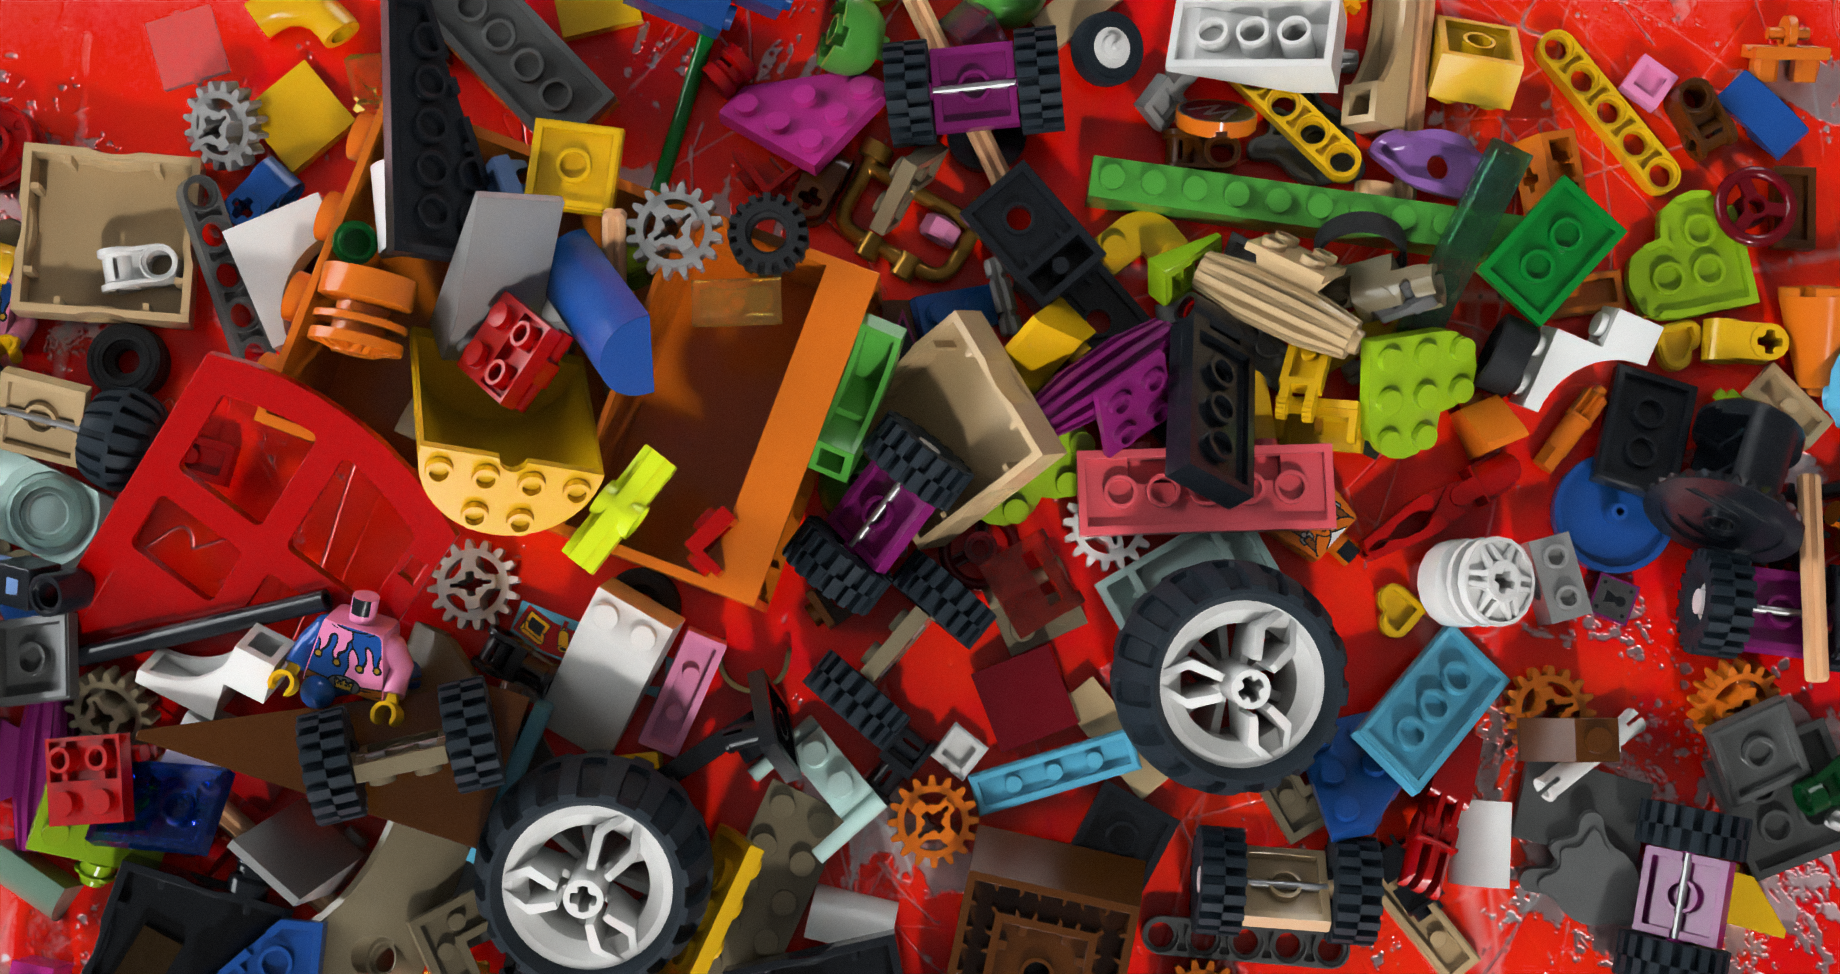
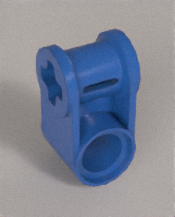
M275 157L265 158L256 165L250 175L224 201L231 223L237 226L297 201L304 192L305 184ZM246 209L253 212L249 218L241 215Z

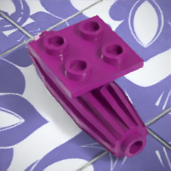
M1153 318L1107 339L1057 373L1034 396L1057 436L1064 435L1096 419L1103 453L1108 458H1111L1122 449L1130 446L1146 432L1163 423L1167 419L1169 380L1166 363L1170 358V331L1173 325L1168 321Z
M73 700L26 705L20 727L8 722L9 717H0V801L12 797L16 850L33 851L26 849L25 844L47 779L44 739L79 736L82 732L79 727L72 728L68 725L75 716L66 712L65 706Z

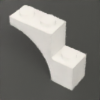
M1604 305L1590 322L1588 328L1590 336L1588 340L1558 328L1542 325L1533 353L1520 379L1511 390L1512 395L1508 402L1539 412L1551 391L1567 376L1585 366L1610 360H1623L1647 366L1664 327L1623 309Z
M256 623L236 644L233 651L223 655L199 657L181 654L168 648L158 649L138 669L135 682L210 720H214L233 699L236 691L263 704L285 679V676L281 677L273 690L268 688L267 681L271 673L279 669L285 670L288 663L285 659L295 641Z

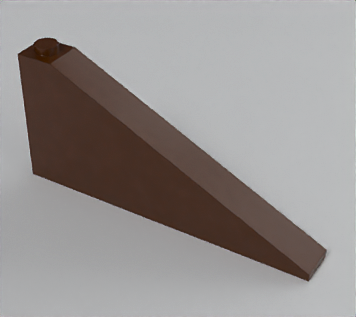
M501 680L499 687L487 684L499 732L505 773H507L532 699L523 696L525 687ZM438 691L408 694L405 695V699L399 700L398 705L404 712V720L397 727L389 726V720L392 715L390 708L384 712L380 725L372 722L370 711L378 701L370 699L332 704L323 709L302 708L143 729L137 731L135 739L306 794V786L302 779V767L299 764L298 758L299 749L296 744V737L298 736L295 724H297L296 717L298 715L345 706L347 712H349L351 724L354 726L355 738L358 741L359 747L442 728V717L439 709ZM450 759L449 763L442 764V770L433 774L416 776L415 771L397 774V780L381 786H370L369 781L366 782L365 789L368 795L367 814L477 849L484 824L496 805L502 785L460 794L455 782Z

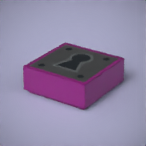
M1597 572L1588 595L1593 611L1591 615L1621 627L1626 626L1641 587L1606 573Z

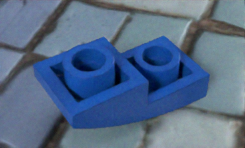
M1746 69L1717 96L1726 113L1746 129L1747 137L1777 161L1809 133V128L1778 96Z

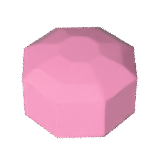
M934 212L927 213L919 227V231L924 237L948 249L954 247L961 234L959 226L954 221Z

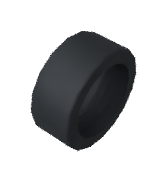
M1510 313L1504 315L1491 332L1477 360L1474 386L1493 395L1498 394L1501 398L1507 396L1520 379L1529 362L1538 339V327Z

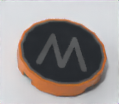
M1194 99L1183 101L1176 105L1175 122L1181 131L1191 135L1212 138L1216 137V132L1227 131V137L1233 139L1248 136L1256 131L1258 112L1248 105L1234 101Z

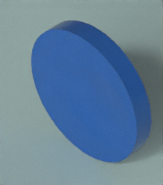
M1594 456L1584 459L1572 466L1561 477L1553 492L1550 504V522L1554 535L1569 531L1578 564L1594 572L1621 574L1635 571L1648 565L1663 552L1671 537L1661 533L1650 522L1643 508L1644 497L1588 481Z

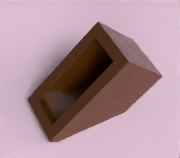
M1517 718L1518 761L1620 762L1618 718Z

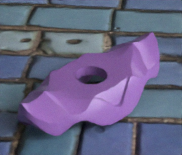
M1395 129L1378 136L1367 149L1370 157L1390 174L1423 192L1451 200H1475L1495 197L1501 194L1503 172L1500 163L1478 152L1470 140L1455 132L1444 129L1419 131ZM1437 156L1446 162L1448 170L1443 179H1436L1429 174L1427 163L1431 157Z

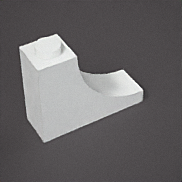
M319 192L222 231L271 346L278 352H281L291 327V322L283 320L281 317V304L286 288L292 277L298 271H304L310 261L322 250L325 243L315 239L313 234L316 214L324 199Z

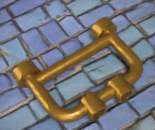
M866 136L858 150L864 158L843 193L835 212L836 224L841 233L857 244L853 251L856 255L875 264L878 257L883 258L893 264L889 272L911 284L914 277L930 283H944L954 278L962 269L978 240L974 233L960 219L959 213L964 210L961 207L926 188L917 191L913 198V201L937 214L950 218L957 225L964 228L948 260L940 267H932L924 263L915 255L891 245L875 233L864 230L854 223L852 219L853 209L870 179L873 178L888 187L893 180L889 177L891 169L887 166L894 155V151L880 141ZM973 196V198H972L971 202L969 203V205H970L974 200H976L979 196Z

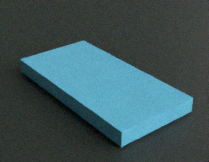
M1443 625L1350 736L1412 797L1420 793L1511 680L1457 627Z

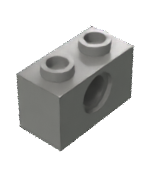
M1569 531L1518 544L1525 550L1533 566L1535 589L1531 604L1538 626L1555 624L1593 613Z

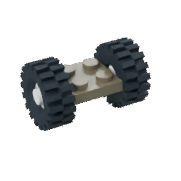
M918 548L913 551L892 576L894 579L892 585L916 606L911 612L904 608L888 626L893 633L884 644L881 645L878 641H875L862 656L860 661L865 666L860 672L866 678L830 649L802 681L838 715L883 751L909 722L911 717L878 690V685L929 627L932 621L970 650L997 618L993 611L963 586L961 582L924 552L918 550Z
M484 675L438 684L442 728L360 747L355 738V730L353 724H351L349 712H347L345 706L298 715L296 717L297 724H295L298 736L296 737V744L299 749L298 758L299 764L302 767V779L306 786L307 799L311 803V811L313 816H315L316 823L322 827L365 817L368 815V795L365 789L367 781H369L370 786H381L397 780V774L415 771L416 776L433 774L442 770V764L449 763V759L460 794L505 785L506 773L502 747Z

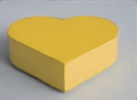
M1680 320L1661 325L1664 328L1654 348L1656 361L1665 371H1679L1689 365L1692 359V350L1698 348L1702 343V329L1700 325L1692 320Z
M1391 583L1383 585L1375 595L1376 607L1380 611L1377 617V626L1382 635L1388 638H1399L1406 635L1426 612L1421 601L1400 584Z

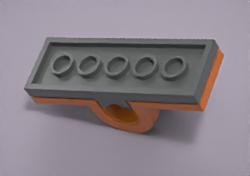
M431 0L444 42L483 87L506 110H510L532 134L536 117L600 125L621 106L616 95L524 0Z

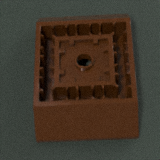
M978 824L946 974H1024L1025 968L1033 962L1044 964L1048 968L1049 974H1127L1141 908L1146 861Z

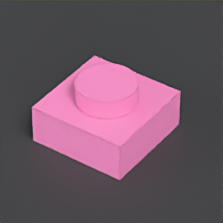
M1645 53L1639 58L1617 90L1647 112L1652 113L1679 77Z

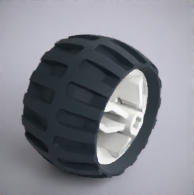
M1234 559L1204 561L1178 569L1165 576L1159 584L1149 592L1144 593L1132 606V612L1122 630L1118 631L1113 646L1114 659L1113 667L1110 671L1111 694L1114 699L1118 719L1127 737L1143 758L1159 772L1181 785L1210 794L1233 796L1244 792L1260 793L1280 786L1281 780L1287 776H1299L1315 763L1313 756L1324 743L1331 744L1339 729L1335 722L1340 706H1346L1348 701L1349 683L1344 677V667L1347 665L1348 659L1343 640L1335 631L1331 616L1320 601L1299 582L1276 569L1255 562ZM1236 623L1231 654L1229 656L1227 624ZM1201 638L1202 641L1210 644L1212 647H1204L1198 640ZM1190 670V674L1198 682L1190 683L1184 680L1180 683L1181 672ZM1268 670L1274 673L1273 681L1270 682L1267 676L1260 671ZM1227 698L1230 727L1220 728ZM1247 709H1255L1257 712L1253 714ZM1192 711H1194V718H1193V720H1192V718L1189 716V714H1190Z
M592 749L588 753L577 755L567 753L552 758L524 774L498 800L489 814L479 837L474 860V892L478 911L483 918L487 919V933L499 952L503 954L507 951L516 961V969L523 974H656L673 957L683 951L694 936L705 915L711 896L714 874V859L709 831L701 812L695 808L689 799L686 789L674 777L667 778L654 769V763L635 756L634 759L616 756L613 750ZM552 838L578 860L543 845ZM612 880L642 892L644 895L636 900Z

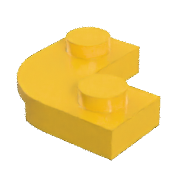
M1136 211L1122 216L1094 239L1107 253L1103 265L1114 277L1141 255L1148 262V258L1189 243L1177 227L1166 217L1158 213Z

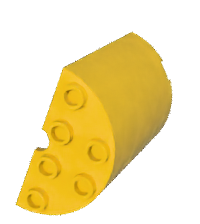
M411 326L410 358L418 470L422 486L432 503L448 518L468 529L503 536H525L530 533L543 531L566 521L579 512L596 494L605 476L583 357L564 354L558 363L561 368L546 390L542 388L526 413H522L515 408L511 410L499 404L456 365L458 361L442 360L432 329Z

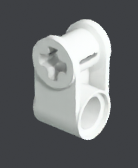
M155 243L132 247L115 246L96 251L97 259L102 260L105 284L101 286L102 294L123 295L140 290L171 287L175 285L174 277H183V260L171 247L165 244ZM168 256L172 259V266L167 273L162 275L153 274L152 265L157 258Z

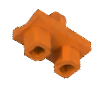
M1784 15L1778 27H1767L1765 31V38L1777 40V45L1742 44L1741 57L1750 58L1749 72L1761 82H1777L1779 60H1790L1788 81L1816 83L1820 60H1830L1831 48L1818 47L1816 45H1796L1798 40H1809L1810 28L1799 27L1798 19L1795 15Z

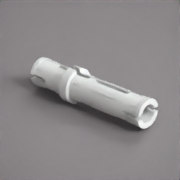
M1626 708L1623 713L1616 717L1618 718L1620 752L1622 745L1646 729V723L1642 717L1632 725L1627 726V723L1639 714L1632 708ZM1558 762L1540 777L1534 779V787L1539 792L1549 783H1552L1553 786L1543 793L1541 797L1546 801L1553 802L1557 796L1601 762Z

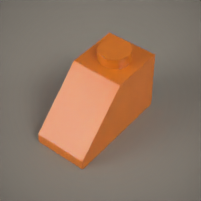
M1482 392L1477 393L1468 402L1459 403L1461 409L1449 415L1468 460L1529 436L1525 425L1498 394L1485 399Z

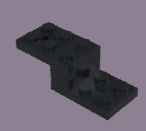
M1024 159L959 213L960 219L1014 279L1013 291L1034 315L1062 297L1085 321L1094 312L1103 313L1108 317L1109 329L1104 333H1095L1087 342L1091 350L1107 339L1151 320L1103 265L1107 253ZM1022 209L1029 214L1031 223L1026 229L1015 230L1007 223V215L1012 210Z

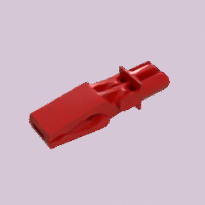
M1506 452L1491 453L1457 471L1462 481L1449 483L1415 497L1404 504L1356 543L1362 548L1358 555L1366 563L1374 561L1443 531L1472 507L1474 501L1478 507L1490 504L1492 500L1510 490L1516 481L1520 479L1522 468L1519 460L1514 455ZM1429 514L1427 519L1422 522L1420 528L1411 535L1382 542L1375 550L1367 552L1377 541L1388 538L1396 526L1409 515Z
M1468 732L1420 793L1414 796V801L1419 804L1411 820L1406 841L1400 846L1406 849L1397 884L1402 887L1409 884V889L1418 894L1425 891L1424 895L1431 900H1438L1440 897L1449 859L1458 853L1459 850L1455 848L1459 835L1457 824L1461 811H1466L1471 803L1483 738Z

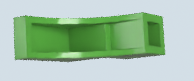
M866 313L808 468L844 483L848 482L864 452L862 444L869 436L872 422L891 388L907 328Z

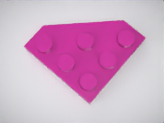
M865 72L852 76L829 73L744 86L718 114L721 124L810 174L817 176L886 104V92L884 82Z

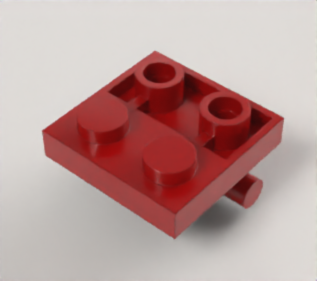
M505 290L497 303L490 309L486 320L472 341L465 347L463 355L456 365L499 404L511 410L515 408L522 413H526L542 388L546 390L560 370L561 366L558 363L575 338L561 328L557 330L520 298Z
M130 732L44 739L49 827L120 823L135 820L132 762H143L149 759L150 748L147 744L131 745Z

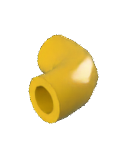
M249 0L244 3L252 18L269 39L289 27H305L318 36L325 47L334 48L350 40L360 27L353 14L338 0Z

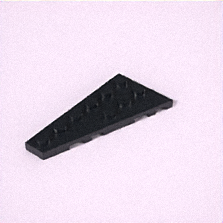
M380 0L386 255L451 262L475 192H489L487 187L491 182L469 116L464 117L457 97L461 91L456 77H451L443 54L446 45L431 0Z

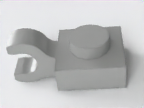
M1165 68V75L1157 73L1133 105L1153 130L1162 133L1175 120L1176 105L1183 101H1188L1183 93L1197 80L1198 76L1168 72Z

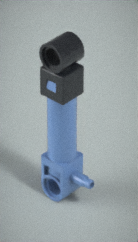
M0 554V604L24 611L35 610L37 614L43 617H53L83 610L89 607L93 601L94 585L90 576L80 568L61 570L60 563L30 555L14 558Z

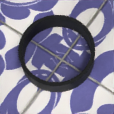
M1355 211L1341 214L1327 221L1318 230L1314 239V248L1323 249L1328 243L1343 235L1351 233L1377 234L1396 244L1400 250L1396 261L1400 268L1407 267V238L1404 230L1396 221L1379 213Z

